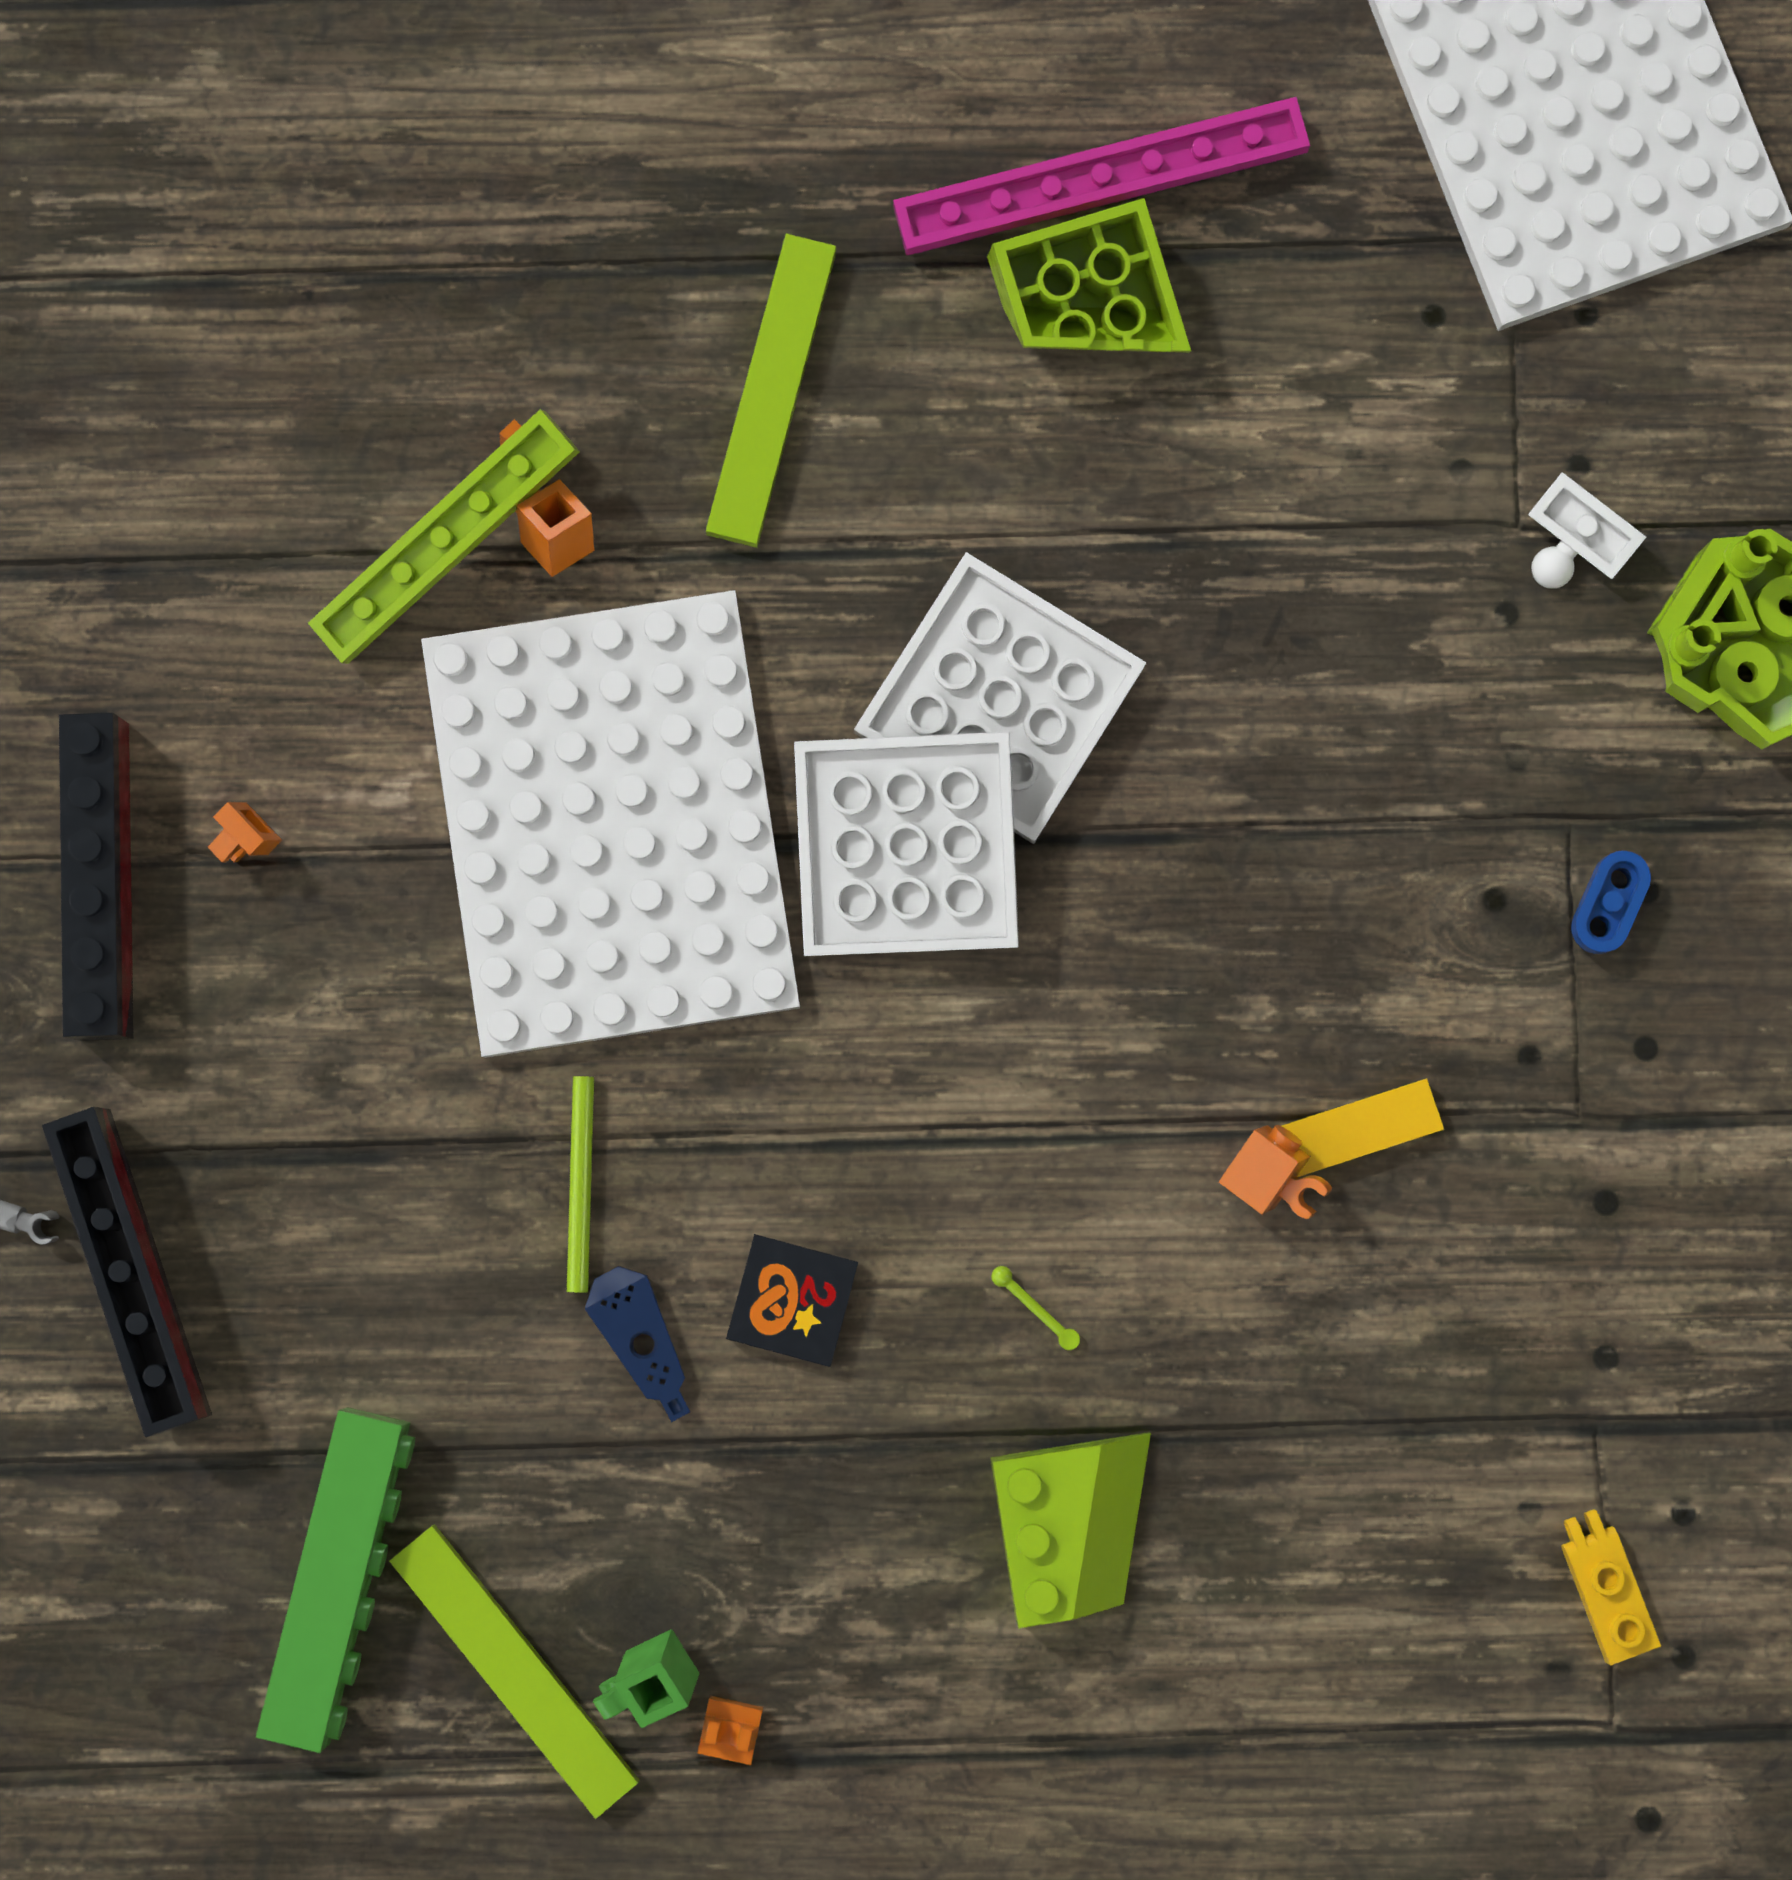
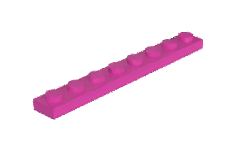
M1297 97L895 199L893 200V208L906 256L1305 154L1308 153L1310 143Z

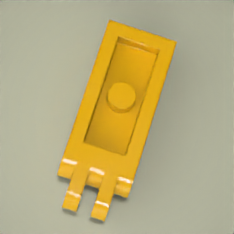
M1595 1509L1584 1513L1590 1534L1583 1535L1575 1517L1564 1520V1526L1570 1542L1561 1546L1605 1663L1611 1666L1661 1647V1644L1614 1526L1604 1529L1599 1514Z

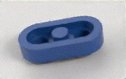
M1617 851L1604 857L1596 865L1571 923L1573 938L1583 950L1593 954H1604L1617 949L1626 940L1651 882L1649 867L1638 854L1630 851ZM1618 870L1625 874L1627 884L1624 889L1616 888L1612 884L1611 875L1613 871ZM1593 918H1598L1604 922L1606 932L1603 937H1597L1592 934L1590 922Z

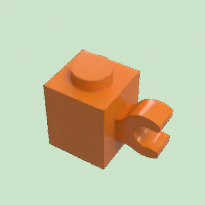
M560 479L541 491L538 490L533 496L516 505L517 510L515 512L518 516L520 542L551 577L595 551L592 513Z
M1268 1125L1255 1129L1219 1180L1221 1185L1262 1215L1275 1209L1280 1200L1283 1199L1290 1205L1295 1214L1305 1219H1310L1317 1212L1305 1203L1303 1198L1305 1189L1312 1188L1322 1196L1328 1195L1332 1190L1331 1185L1322 1177L1315 1175L1304 1178L1297 1177L1310 1159V1156L1300 1149L1303 1144L1302 1141L1292 1132L1279 1125H1275L1273 1129Z

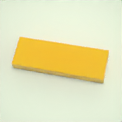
M1427 1078L1282 1125V1127L1292 1132L1302 1141L1303 1144L1300 1149L1310 1156V1159L1297 1177L1444 1130Z

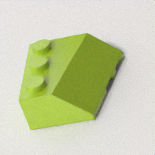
M1150 1432L990 1457L1015 1619L1018 1628L1074 1620L1124 1604L1151 1436Z

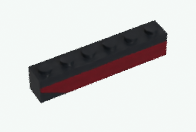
M113 712L59 715L63 1037L78 1041L134 1039L129 723Z
M91 1107L43 1124L42 1128L145 1438L211 1416L212 1412L111 1109Z

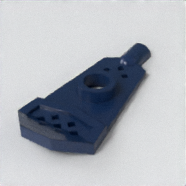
M618 1266L595 1278L585 1310L647 1399L660 1400L671 1422L690 1413L679 1391L685 1380V1375L648 1275ZM630 1285L634 1286L633 1291L628 1290ZM616 1293L621 1294L620 1298L615 1297ZM626 1296L631 1297L630 1302L625 1300ZM602 1300L607 1301L606 1306L601 1304ZM613 1303L618 1304L616 1309L611 1308ZM647 1334L653 1338L654 1349L650 1354L641 1355L634 1349V1340L638 1335ZM652 1362L657 1364L656 1369L651 1367ZM665 1366L669 1367L668 1372L663 1371ZM648 1375L654 1376L652 1381L647 1380ZM660 1380H666L665 1384H660Z

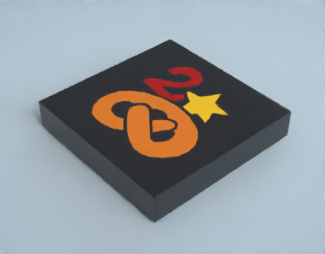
M754 1234L726 1339L831 1367L859 1262Z

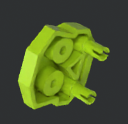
M1756 529L1745 536L1712 539L1694 557L1684 576L1647 632L1654 636L1662 656L1666 682L1665 692L1697 713L1710 708L1738 735L1760 749H1765L1792 736V616L1784 615L1779 609L1780 600H1786L1792 604V542L1772 529ZM1720 607H1722L1728 622L1714 623L1712 620ZM1739 666H1746L1751 670L1753 676L1751 682H1744L1739 678L1737 672Z

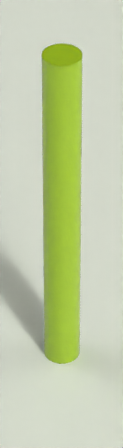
M573 1076L567 1292L588 1293L594 1077Z

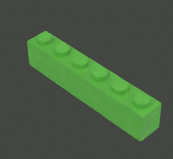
M349 1407L338 1410L256 1738L321 1753L330 1745L331 1739L339 1740L348 1712L347 1707L340 1706L345 1684L351 1686L354 1684L361 1661V1653L354 1651L358 1631H366L368 1629L375 1604L374 1598L367 1597L372 1576H381L387 1558L388 1545L381 1543L385 1523H393L395 1521L400 1506L402 1491L394 1489L399 1468H408L413 1454L415 1437L408 1436L411 1422Z

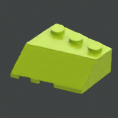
M1145 198L992 244L987 258L1002 307L1023 348L1191 352Z

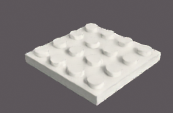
M966 552L857 723L854 733L861 738L1010 732L1014 832L1034 844L1141 674L1146 662Z
M1010 732L794 742L804 956L1019 947Z

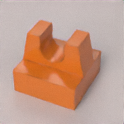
M227 802L213 816L224 829L208 848L222 863H226L229 859L233 862H238L246 854L249 856L268 855L282 839L247 802Z
M710 1695L697 1754L751 1765L763 1707Z

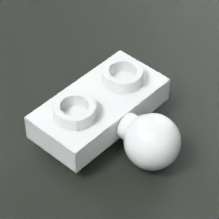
M1561 472L1528 514L1561 540L1556 547H1547L1539 551L1533 559L1532 575L1536 582L1545 588H1559L1570 581L1574 573L1573 559L1577 554H1580L1605 575L1613 579L1646 538L1644 534L1563 472Z

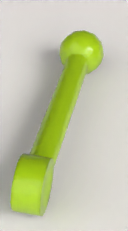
M996 1267L991 1275L992 1281L996 1286L1006 1287L1058 1336V1343L1062 1348L1073 1350L1079 1345L1080 1337L1077 1331L1071 1328L1065 1329L1012 1279L1013 1275L1008 1267Z

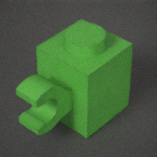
M671 1629L626 1650L617 1675L599 1685L603 1695L594 1698L593 1703L604 1720L612 1718L629 1708L639 1726L643 1728L689 1706L699 1671Z

